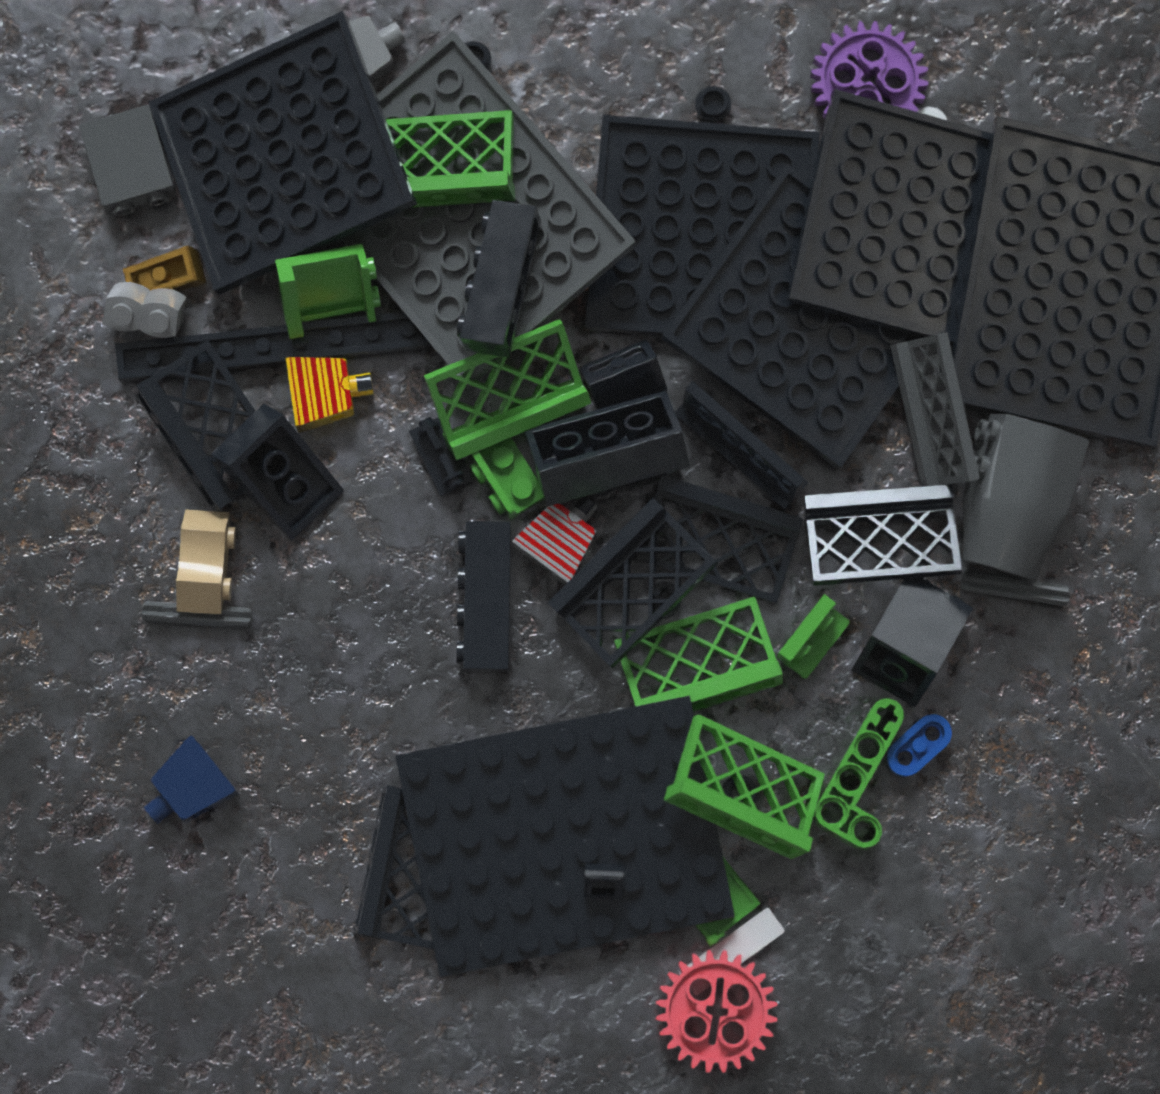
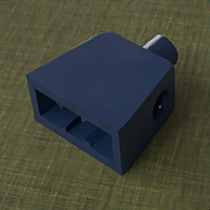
M191 735L151 778V782L160 794L145 805L144 809L157 825L174 811L183 822L187 823L230 800L239 793L199 742Z

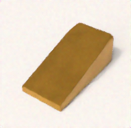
M188 245L123 269L126 282L140 284L150 291L166 288L179 292L206 283L199 252L196 248Z

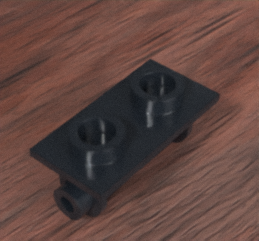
M431 417L420 421L418 427L409 431L440 496L474 481L464 459L456 460L447 448L442 435L444 432L438 417L433 420Z

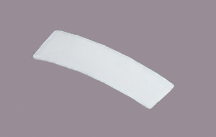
M766 908L709 950L713 953L714 960H719L722 951L727 950L729 962H733L735 957L740 954L742 955L741 963H743L783 934L785 930L771 910ZM706 952L699 956L701 962L706 960ZM692 962L687 965L689 968L693 966ZM696 979L690 985L694 995H698L710 987L709 983L703 979Z

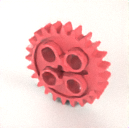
M707 950L706 960L701 962L696 954H692L693 966L689 968L684 962L680 961L678 965L682 974L678 976L675 973L669 972L667 976L673 982V985L671 987L661 985L659 988L668 995L666 1000H657L655 1003L659 1007L665 1008V1013L656 1016L655 1019L667 1023V1027L662 1029L659 1035L666 1036L671 1034L673 1039L667 1045V1049L679 1046L681 1051L677 1059L680 1061L687 1055L692 1056L691 1068L693 1069L699 1064L700 1060L705 1061V1070L710 1073L714 1063H718L721 1072L725 1073L728 1061H732L733 1065L740 1069L741 1056L744 1055L749 1061L753 1062L755 1059L751 1049L753 1047L762 1051L766 1049L759 1040L761 1036L773 1037V1033L765 1028L766 1023L777 1022L776 1017L768 1015V1009L777 1006V1002L766 1001L765 996L774 989L773 987H761L760 983L766 977L765 973L756 977L751 974L755 966L754 962L745 968L740 966L742 961V955L740 954L735 957L733 962L728 961L727 950L722 951L719 960H714L711 950ZM723 978L724 985L720 1006L722 1009H726L727 1014L726 1016L719 1017L716 1043L710 1045L709 1033L712 1015L706 1013V1007L713 1006L717 979ZM696 979L707 981L711 987L710 996L704 1001L696 1000L690 994V985ZM739 984L747 990L748 999L744 1005L735 1006L729 1002L727 992L732 985ZM694 1016L701 1018L706 1028L704 1034L700 1038L695 1039L689 1037L684 1030L686 1020ZM728 1022L738 1023L743 1030L742 1039L736 1044L727 1043L722 1037L723 1026Z

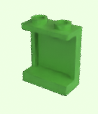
M363 244L275 260L283 312L290 339L304 337L302 322L359 311L366 312L369 323L376 321L374 308L381 307L377 285L371 286L370 281L377 279L373 257L366 258Z

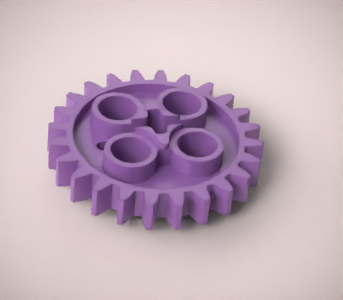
M859 21L857 31L854 33L846 25L843 29V38L833 32L830 38L833 46L822 43L820 51L824 56H815L813 62L820 69H813L810 74V78L819 81L812 84L811 92L821 93L815 100V106H827L822 117L826 118L831 93L835 89L885 103L882 100V94L891 101L890 105L918 112L915 104H923L925 96L918 91L927 90L928 82L919 78L927 74L928 67L917 66L923 60L924 55L923 53L912 55L911 52L916 42L902 43L905 32L902 31L895 37L892 36V25L890 24L883 32L878 31L877 21L873 22L871 30H866L862 21ZM867 49H873L880 54L881 58L871 62L864 58L862 52ZM853 56L856 59L857 65L848 60L847 57ZM839 71H846L851 74L853 80L843 84L836 80L834 74ZM865 76L869 79L874 76L876 78L875 84L871 81L867 83L862 82L863 77ZM890 76L899 77L904 86L899 89H893L887 85L885 79Z

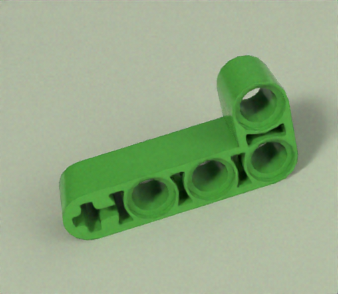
M890 698L877 701L869 710L817 802L813 816L816 825L821 830L858 850H867L873 847L882 835L880 822L874 816L856 807V804L904 719V710L896 700ZM886 708L892 711L890 717L895 722L889 721L883 727L880 735L877 732L866 729L869 726L874 730L878 725L881 716L877 714V711L883 712ZM868 739L874 742L877 747L876 757L870 759L862 757L858 752V743L860 741ZM844 772H852L857 775L859 779L858 789L847 791L842 788L839 780L840 775ZM826 804L836 805L841 811L840 821L833 824L827 823L821 816L822 807ZM864 822L872 827L874 835L871 841L861 842L855 837L854 827L857 823Z

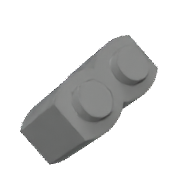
M137 283L114 284L106 297L103 323L119 331H135L140 329L142 332L154 337H173L177 334L184 321L186 296L172 289L159 288L150 291L148 288Z

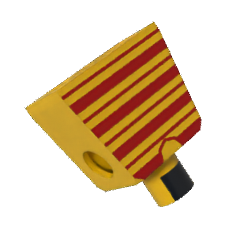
M286 358L294 420L298 433L355 415L352 398L374 394L371 373L349 376L348 365L344 358Z

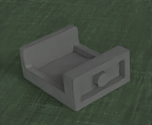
M149 104L79 124L101 203L107 215L124 216L134 212V207L147 203L149 206L161 205L168 202L171 196L177 194Z

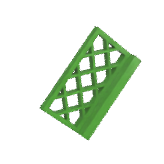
M512 110L386 119L389 129L399 135L394 141L397 150L407 142L417 151L403 164L417 205L413 207L492 202V200L515 201V186L513 184L514 114ZM504 122V132L494 142L482 133L491 123ZM465 125L471 131L458 144L446 136L455 126ZM430 128L435 134L422 147L410 138L418 129ZM479 137L489 147L474 160L464 149ZM442 139L452 150L438 163L428 152ZM503 144H504V151L500 149V147H501ZM496 152L503 158V171L487 172L481 165ZM458 155L470 164L461 174H451L445 169ZM423 157L434 166L425 176L415 177L409 171Z
M560 319L514 338L511 351L520 349L527 352L519 370L504 364L507 357L477 353L424 375L444 432L442 435L446 446L456 460L591 404L588 391L583 386L563 322ZM557 333L559 343L553 355L538 350L545 337ZM562 354L564 355L565 360L560 359ZM534 356L549 361L541 378L526 373ZM483 363L493 366L485 384L470 378L475 367ZM557 364L568 368L571 376L570 380L558 385L549 382ZM501 370L516 375L507 392L493 387ZM449 377L459 380L451 398L439 393L436 386L437 382ZM523 378L537 383L532 396L524 399L515 396ZM467 384L482 389L474 406L459 401ZM489 392L504 398L499 409L491 413L481 410ZM442 402L447 403L446 408H444ZM455 407L470 412L465 424L453 429L451 428L449 419Z
M755 596L655 627L639 642V644L651 649L642 666L629 660L627 655L620 661L635 706L690 695L692 709L695 712L783 684V673L773 651ZM751 609L754 622L748 633L730 624L735 613ZM727 616L725 622L718 619ZM711 622L721 627L713 644L695 636L700 624ZM692 627L690 632L683 630ZM756 628L758 630L760 639L753 636ZM726 630L744 638L736 655L718 647ZM674 632L686 638L678 655L659 646L665 635ZM622 638L614 640L616 650L622 645ZM657 638L655 643L648 641ZM691 641L709 649L701 666L682 658ZM752 642L764 648L768 660L753 664L741 657L748 643ZM656 652L674 660L666 677L647 669ZM714 652L733 661L726 673L717 675L706 669ZM679 663L697 672L691 684L682 686L671 681ZM737 664L744 666L735 670ZM631 668L638 671V674L635 679ZM643 675L662 683L656 695L641 699L637 686ZM702 675L708 677L707 679L699 681ZM667 686L673 688L672 690L664 692Z
M697 714L692 719L674 784L667 787L664 801L789 859H794L810 852L813 838L808 835L825 774ZM701 729L712 733L718 746L717 748L705 752L699 739ZM734 744L742 747L749 763L737 767L728 747ZM720 751L729 772L720 776H716L707 757ZM766 759L774 762L781 777L769 782L760 762ZM698 760L708 781L702 784L688 778L691 763ZM752 766L760 784V787L752 791H748L739 772ZM797 774L811 780L808 794L803 797L800 796L792 779V776ZM730 775L740 796L734 799L724 794L719 780ZM783 781L792 802L780 807L771 786ZM762 790L772 810L766 814L756 809L751 795ZM793 805L795 806L801 819L798 829L788 824L782 810Z

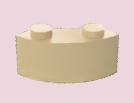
M185 510L181 526L180 557L176 579L177 612L221 614L224 600L231 599L232 578H227L229 549H235L236 527H230V512Z

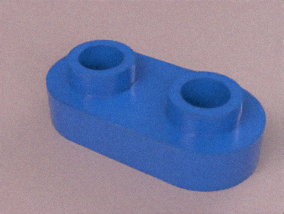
M929 714L922 717L888 749L886 763L889 770L899 777H910L916 774L949 744L952 737V729L949 722L937 714ZM927 728H935L938 731L937 740L930 741L926 738L925 731ZM906 752L910 755L911 762L909 765H901L899 763V753Z

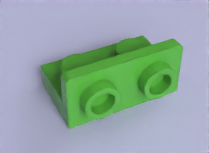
M512 438L471 454L474 463L469 465V468L480 485L486 481L493 494L488 497L499 515L506 513L509 519L512 520L544 500L537 477Z
M825 594L776 657L803 679L809 677L849 625V620L834 609L836 603Z

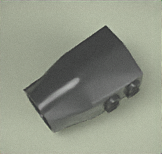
M986 414L984 420L981 419L974 435V439L978 441L974 455L980 479L965 482L962 560L999 573L1037 582L1044 556L1053 543L1068 513L1089 440L1046 424L1013 415Z

